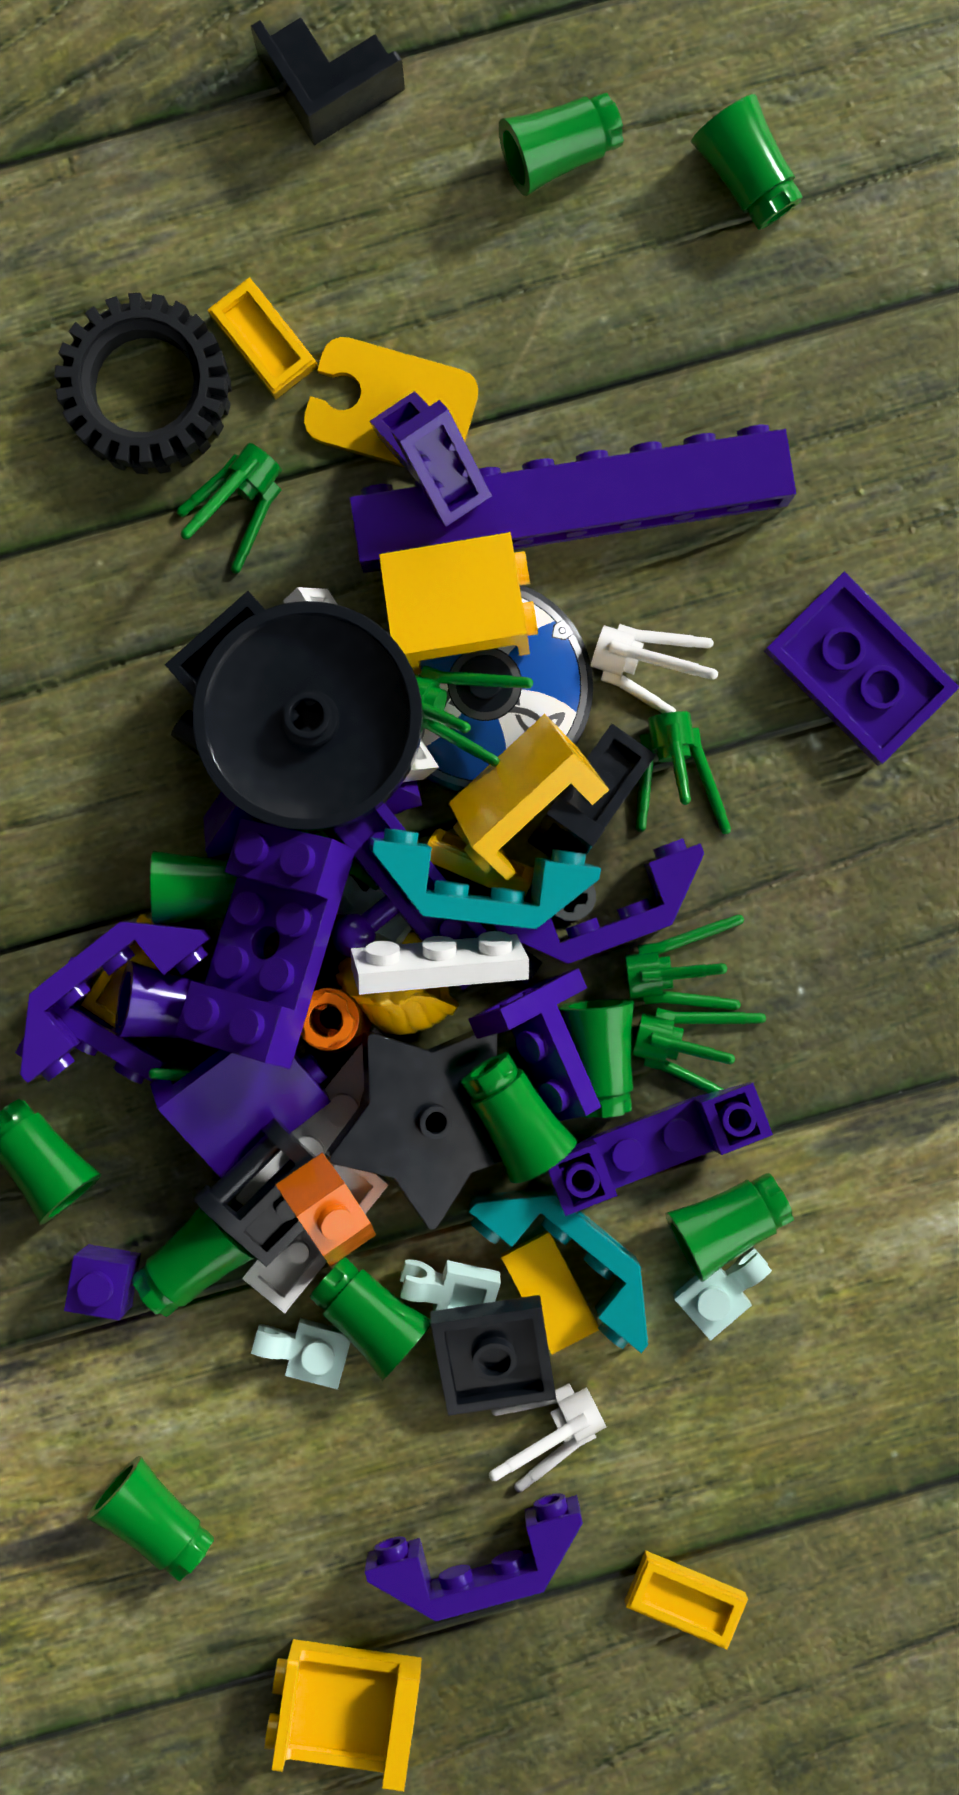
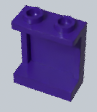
M220 1049L177 1082L156 1079L150 1083L157 1109L220 1178L265 1135L263 1128L274 1117L292 1132L331 1102L322 1084L328 1078V1075L309 1051L302 1057L296 1051L291 1068L286 1069Z

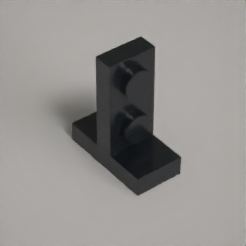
M611 724L586 758L609 788V791L592 805L570 784L556 799L527 842L550 858L552 857V849L582 852L587 855L656 754L614 724Z

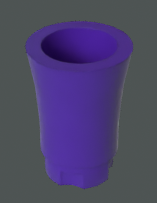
M130 960L124 970L119 989L115 1018L117 1038H181L174 1035L190 983L194 981L205 984V980L192 979L172 973L163 975L160 970Z

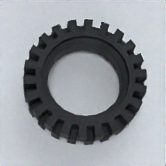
M128 293L129 303L121 304L117 296L105 300L109 308L105 312L99 314L95 306L85 312L90 322L84 328L77 322L73 324L69 330L74 339L71 345L62 342L58 354L64 360L63 366L55 365V378L60 383V388L55 389L57 400L64 408L62 413L68 424L85 446L87 445L93 454L102 461L107 459L113 467L125 471L126 466L132 467L136 474H148V468H156L160 474L171 472L170 464L179 461L182 467L192 463L193 460L190 454L197 449L204 454L211 447L208 438L212 433L219 437L224 428L221 417L223 414H229L231 403L228 399V392H232L231 379L227 372L228 366L213 333L208 331L205 322L197 314L194 316L190 315L187 307L182 303L175 301L174 305L171 306L168 304L165 296L152 293V300L150 302L145 301L141 293ZM140 338H155L168 342L181 350L191 363L194 379L192 395L185 410L170 424L150 432L130 431L120 428L109 421L102 414L96 394L98 373L105 359L113 350L124 343Z

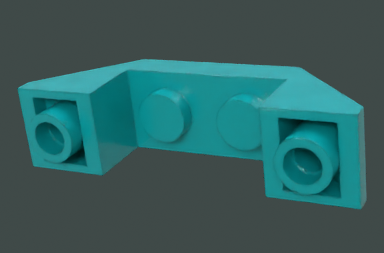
M385 829L384 839L373 837L369 839L368 849L422 916L537 929L600 879L601 868L586 864V853L552 849L551 859L535 857L530 901H524L525 891L491 887L490 897L468 894V884L436 880L434 890L427 889L432 847L427 844L418 843L419 833Z
M553 1188L476 1195L469 1203V1212L475 1218L471 1225L490 1242L497 1244L500 1239H503L513 1247L541 1213L546 1217L541 1225L552 1236L564 1245H567L573 1239L588 1251L583 1259L597 1273L607 1280L613 1274H616L618 1276L617 1280L595 1305L597 1316L602 1321L598 1329L621 1349H624L629 1343L640 1353L648 1346L641 1266L633 1253L583 1212L577 1211L565 1216Z

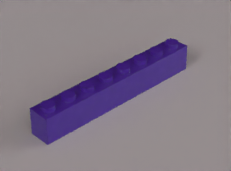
M753 425L738 430L735 437L716 439L714 433H702L685 438L683 445L662 448L661 442H645L632 446L629 449L630 453L608 456V451L593 450L577 455L576 462L555 465L553 459H536L524 463L522 470L501 473L498 467L480 468L479 471L492 497L447 527L436 516L417 481L414 482L415 487L393 490V485L391 484L371 485L361 489V495L350 497L360 564L363 573L381 571L379 554L508 532H511L513 549H521L787 507L796 495L786 429L770 431L768 425Z

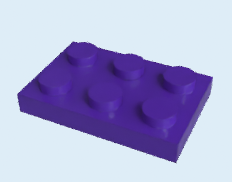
M845 571L764 650L877 766L883 764L959 689V686Z

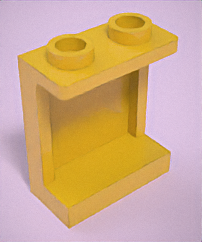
M511 532L379 554L390 636L406 655L414 674L418 675L421 673V660L512 645L518 646L519 656L530 654L528 636L538 635L533 601L522 603L520 586L530 584L525 551L514 553Z
M545 713L498 756L500 762L497 766L489 765L449 802L458 820L453 828L467 844L464 848L465 852L485 873L494 868L507 881L516 872L502 846L565 788L572 784L592 805L609 791V788L580 749Z
M293 1639L288 1659L278 1658L273 1682L272 1694L282 1695L280 1714L270 1713L264 1749L274 1750L272 1771L283 1772L285 1761L291 1759L384 1773L382 1789L404 1792L420 1684L422 1657Z

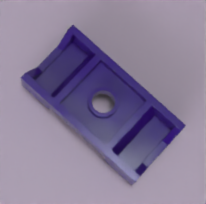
M241 818L225 869L226 873L237 877L218 942L205 984L194 981L190 983L174 1036L286 1069L291 1068L355 855V849L332 838ZM277 931L280 937L278 950L272 957L266 959L263 951L265 940L271 933Z

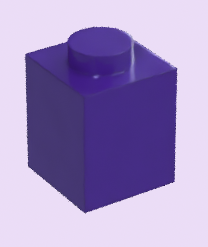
M87 1244L73 1256L64 1311L120 1320L133 1304L135 1287L132 1284V1277L139 1269L141 1253Z

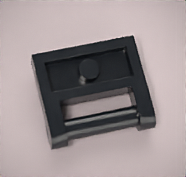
M275 1117L263 1128L265 1135L212 1188L206 1185L194 1197L199 1207L266 1267L304 1230V1227L276 1187V1184L316 1157ZM280 1151L285 1153L290 1159L237 1212L227 1205Z

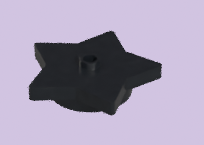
M366 1030L362 1035L364 1091L360 1106L330 1145L325 1156L335 1165L392 1177L422 1222L430 1229H436L470 1174L502 1162L487 1129L470 1103L471 1096L462 1085V1079L473 1068L485 1060L497 1056V1034L476 1039L472 1030L430 1049H424ZM437 1112L434 1122L426 1127L427 1117L431 1113Z

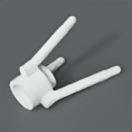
M619 624L618 629L603 626L591 662V667L603 670L601 681L620 687L661 713L676 712V709L625 677L623 672L634 675L638 662L643 661L710 680L718 677V672L715 669L643 649L644 643H641L708 649L714 644L711 638L638 630Z
M570 1383L555 1390L556 1400L491 1409L493 1415L499 1416L556 1403L559 1404V1408L550 1412L558 1429L489 1472L490 1480H499L564 1441L565 1443L515 1483V1490L522 1492L577 1448L595 1439V1433L606 1428V1425L587 1387L574 1393Z

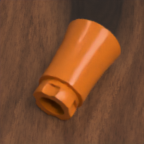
M336 977L316 982L301 1032V1036L309 1045L330 1053L345 1052L356 1047L362 1042L363 1033L366 1030L369 1031L372 1025L356 1000L341 990L342 987L339 986ZM328 1007L337 1008L342 1016L341 1023L333 1028L326 1026L321 1018L323 1010Z

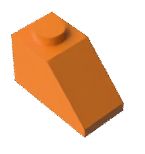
M323 1152L276 1184V1187L330 1267L376 1235L371 1222Z

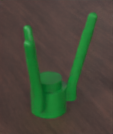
M247 443L239 455L234 454L218 473L178 507L177 514L180 517H184L221 487L181 531V537L185 540L190 539L234 491L249 502L256 495L259 496L258 504L231 565L232 573L238 574L250 553L271 503L281 492V488L274 483L275 479L282 472L281 467L261 448L252 443Z
M425 665L420 675L415 674L422 698L423 728L489 765L497 766L500 760L496 755L450 729L453 728L462 733H467L470 731L471 726L468 722L444 711L447 702V692L440 688V684L528 689L533 686V680L529 677L441 671Z
M668 712L649 717V733L640 735V742L651 752L658 754L659 762H673L681 804L687 805L691 801L685 759L690 758L692 753L720 831L723 834H729L731 827L725 813L726 811L702 748L699 728H692L690 712ZM654 759L639 780L635 826L638 832L646 830Z
M738 914L657 943L638 945L639 954L625 955L630 999L644 997L645 1005L670 1003L738 1010L741 1003L736 999L663 991L664 989H673V980L725 974L728 969L726 964L671 967L670 956L659 957V955L743 924L744 917Z
M657 1008L655 1016L642 1013L632 1056L645 1058L643 1066L662 1070L706 1093L723 1090L724 1088L717 1086V1084L666 1060V1058L677 1060L678 1054L683 1053L731 1065L735 1062V1056L731 1053L715 1050L714 1048L683 1041L684 1029L675 1027L674 1024H762L766 1021V1016L763 1013L674 1012Z

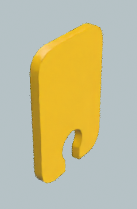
M349 337L335 338L325 346L317 369L318 374L332 378L348 376L359 384L361 394L358 402L352 408L346 410H337L331 407L325 400L310 396L305 411L304 424L307 433L313 440L320 444L404 467L378 438L370 420L415 391L428 406L440 400L448 408L466 442L478 400V385L470 373L462 369Z

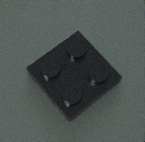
M540 1295L430 1311L432 1333L448 1416L556 1400Z

